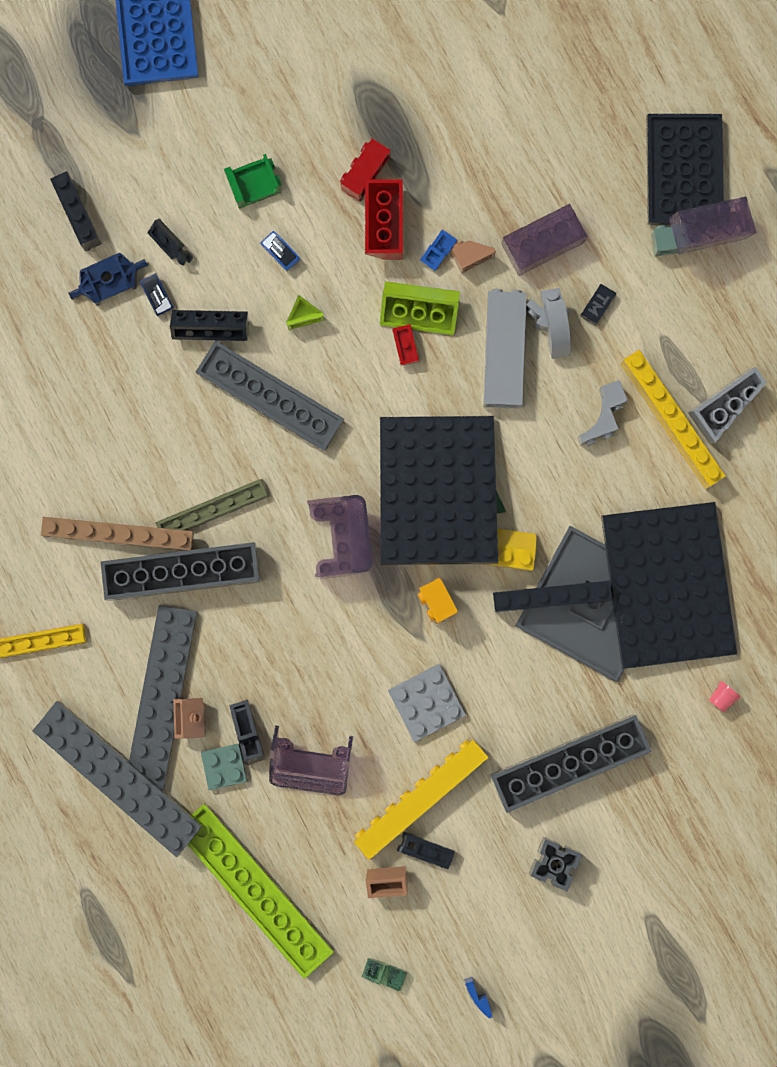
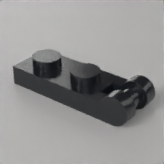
M403 832V840L401 845L398 846L397 851L449 870L455 850ZM410 841L416 843L414 850L408 848Z

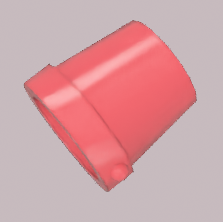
M721 680L709 701L724 713L741 696Z

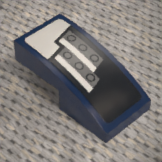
M157 273L139 281L157 316L174 308Z

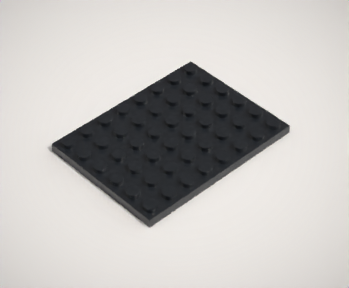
M494 416L380 417L381 565L498 564Z
M715 502L602 515L601 521L622 669L737 655Z

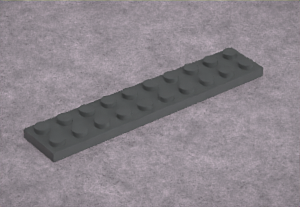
M158 605L129 762L164 792L174 739L173 699H181L197 612Z
M56 701L32 730L175 857H179L203 827L202 824L60 701Z

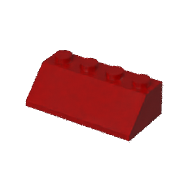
M365 179V255L383 260H403V179Z

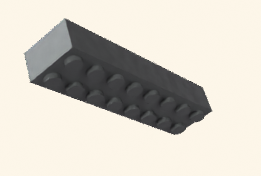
M255 542L100 561L104 600L106 601L261 582L257 544Z
M630 715L492 773L490 777L503 808L508 813L652 751L637 716Z

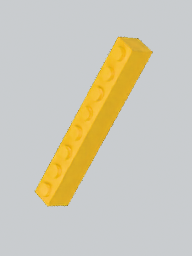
M640 349L623 359L620 365L704 489L724 478L725 474Z
M466 739L459 745L460 750L454 754L452 751L444 758L446 761L444 764L434 766L429 771L431 775L426 779L424 777L420 778L414 784L416 787L411 792L406 790L399 797L401 800L396 805L392 802L384 809L386 813L382 817L377 815L369 822L371 824L366 830L362 828L354 835L356 837L354 840L355 845L368 860L488 759V756L473 739L470 741Z

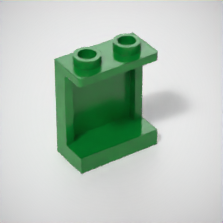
M263 154L262 159L233 170L231 166L224 168L239 209L280 193L279 187L282 186L278 175H274L273 169H275L273 160L272 158L268 159L266 154Z

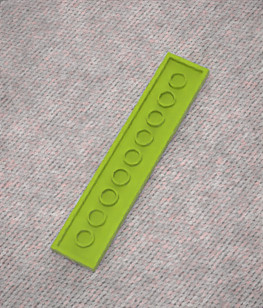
M204 803L191 814L203 827L188 846L302 978L305 979L334 950Z

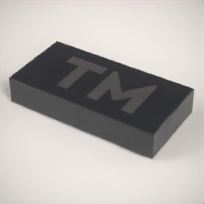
M600 284L580 316L596 326L617 293Z

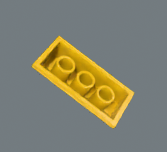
M497 528L498 564L479 565L532 572L536 552V534Z

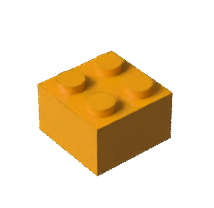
M440 577L419 588L420 593L417 596L422 605H427L429 610L426 613L431 622L435 621L438 624L458 613Z

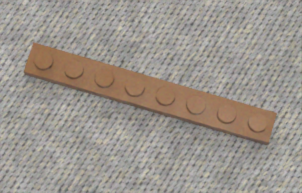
M43 517L41 536L187 551L192 550L194 538L193 531Z

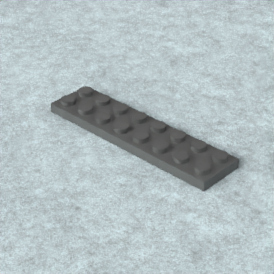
M216 340L195 372L322 451L326 450L344 421V418Z

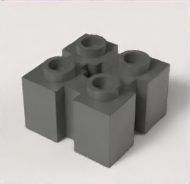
M543 837L538 848V853L541 854L539 860L534 858L529 875L543 882H546L547 878H549L553 886L568 892L573 876L570 874L571 868L577 869L582 854L567 846L561 850L559 849L560 844L558 842ZM557 859L560 865L552 868L551 862Z

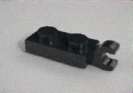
M160 218L155 220L147 232L148 235L171 260L176 258L182 266L185 265L186 261L190 263L193 256L189 252L182 250L184 244Z

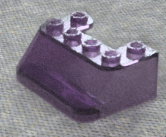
M360 495L307 500L310 516L314 521H330L334 558L323 559L318 562L315 578L317 580L368 572L372 568L373 560L365 499Z

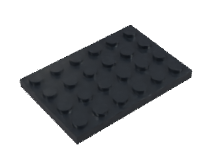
M647 114V225H675L678 223H685L686 225H723L722 114Z

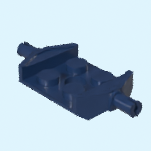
M117 253L81 269L79 273V288L68 292L71 300L85 295L98 306V302L130 288L136 289V272L147 267L148 264L145 259L134 264L123 254ZM105 273L112 274V278L108 282L102 281V276Z

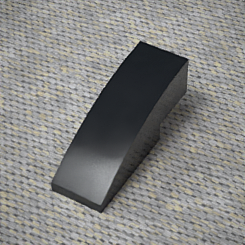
M248 699L229 705L244 762L250 765L266 760Z

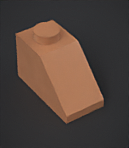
M469 240L456 243L451 251V255L461 274L495 257L496 253L492 247Z

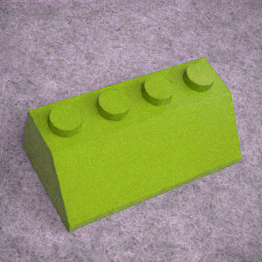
M385 281L380 325L400 327L411 324L412 330L454 335L460 291Z

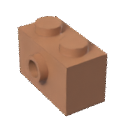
M203 698L173 699L175 739L204 737L206 725L204 722L205 704L203 703Z
M406 866L367 869L366 887L368 898L407 895L408 878Z

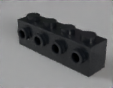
M172 310L170 321L172 340H248V311Z

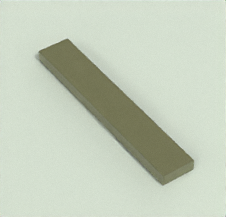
M259 479L155 523L157 528L188 531L269 497L262 479Z

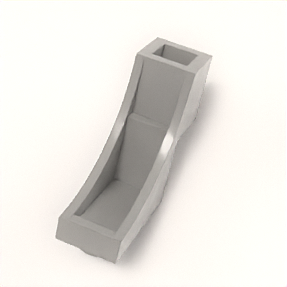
M620 380L600 388L602 407L599 419L590 430L579 435L578 441L580 445L586 444V446L596 443L598 438L603 437L605 440L615 436L614 433L618 430L611 410L613 409V412L623 409L628 401Z

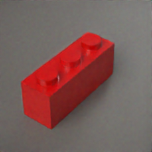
M371 138L369 143L366 142L363 145L360 156L353 159L350 165L351 169L348 173L345 172L340 179L341 190L359 202L365 195V179H376L391 157V150Z

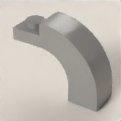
M560 288L541 291L547 320L548 347L551 359L570 356L569 322L565 301L562 299Z

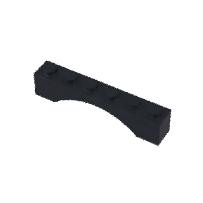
M610 581L493 592L495 613L541 607L606 602L612 600Z

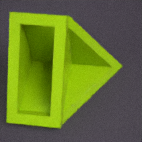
M298 294L286 324L288 330L325 321L323 312Z

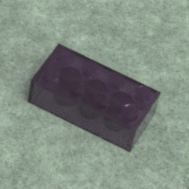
M746 196L678 211L669 218L679 255L745 240L757 233Z
M569 203L504 236L501 245L516 273L520 276L585 243L587 234Z

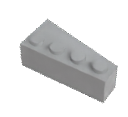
M756 367L751 368L693 408L688 414L708 443H716L721 434L728 429L733 420L740 415L746 405L752 401L767 382Z

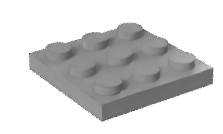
M440 664L388 690L414 742L466 716Z

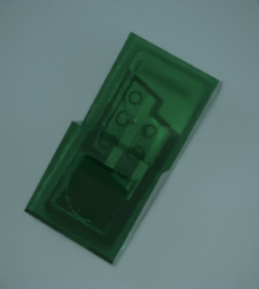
M368 958L362 977L376 984H383L401 991L408 971Z

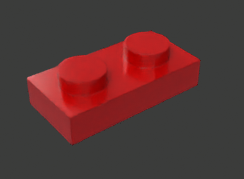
M411 324L392 328L400 365L404 366L420 362Z

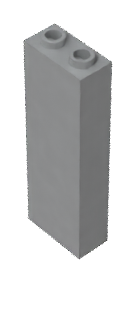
M493 289L488 291L483 407L517 409L522 407L526 293H522L521 290L503 292L502 289Z

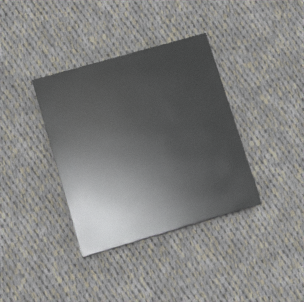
M569 526L536 588L610 581L605 544ZM613 600L524 609L515 625L520 630L615 682H618L624 671L621 665Z

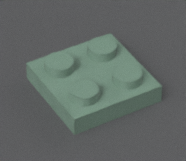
M239 743L201 752L208 790L247 782Z

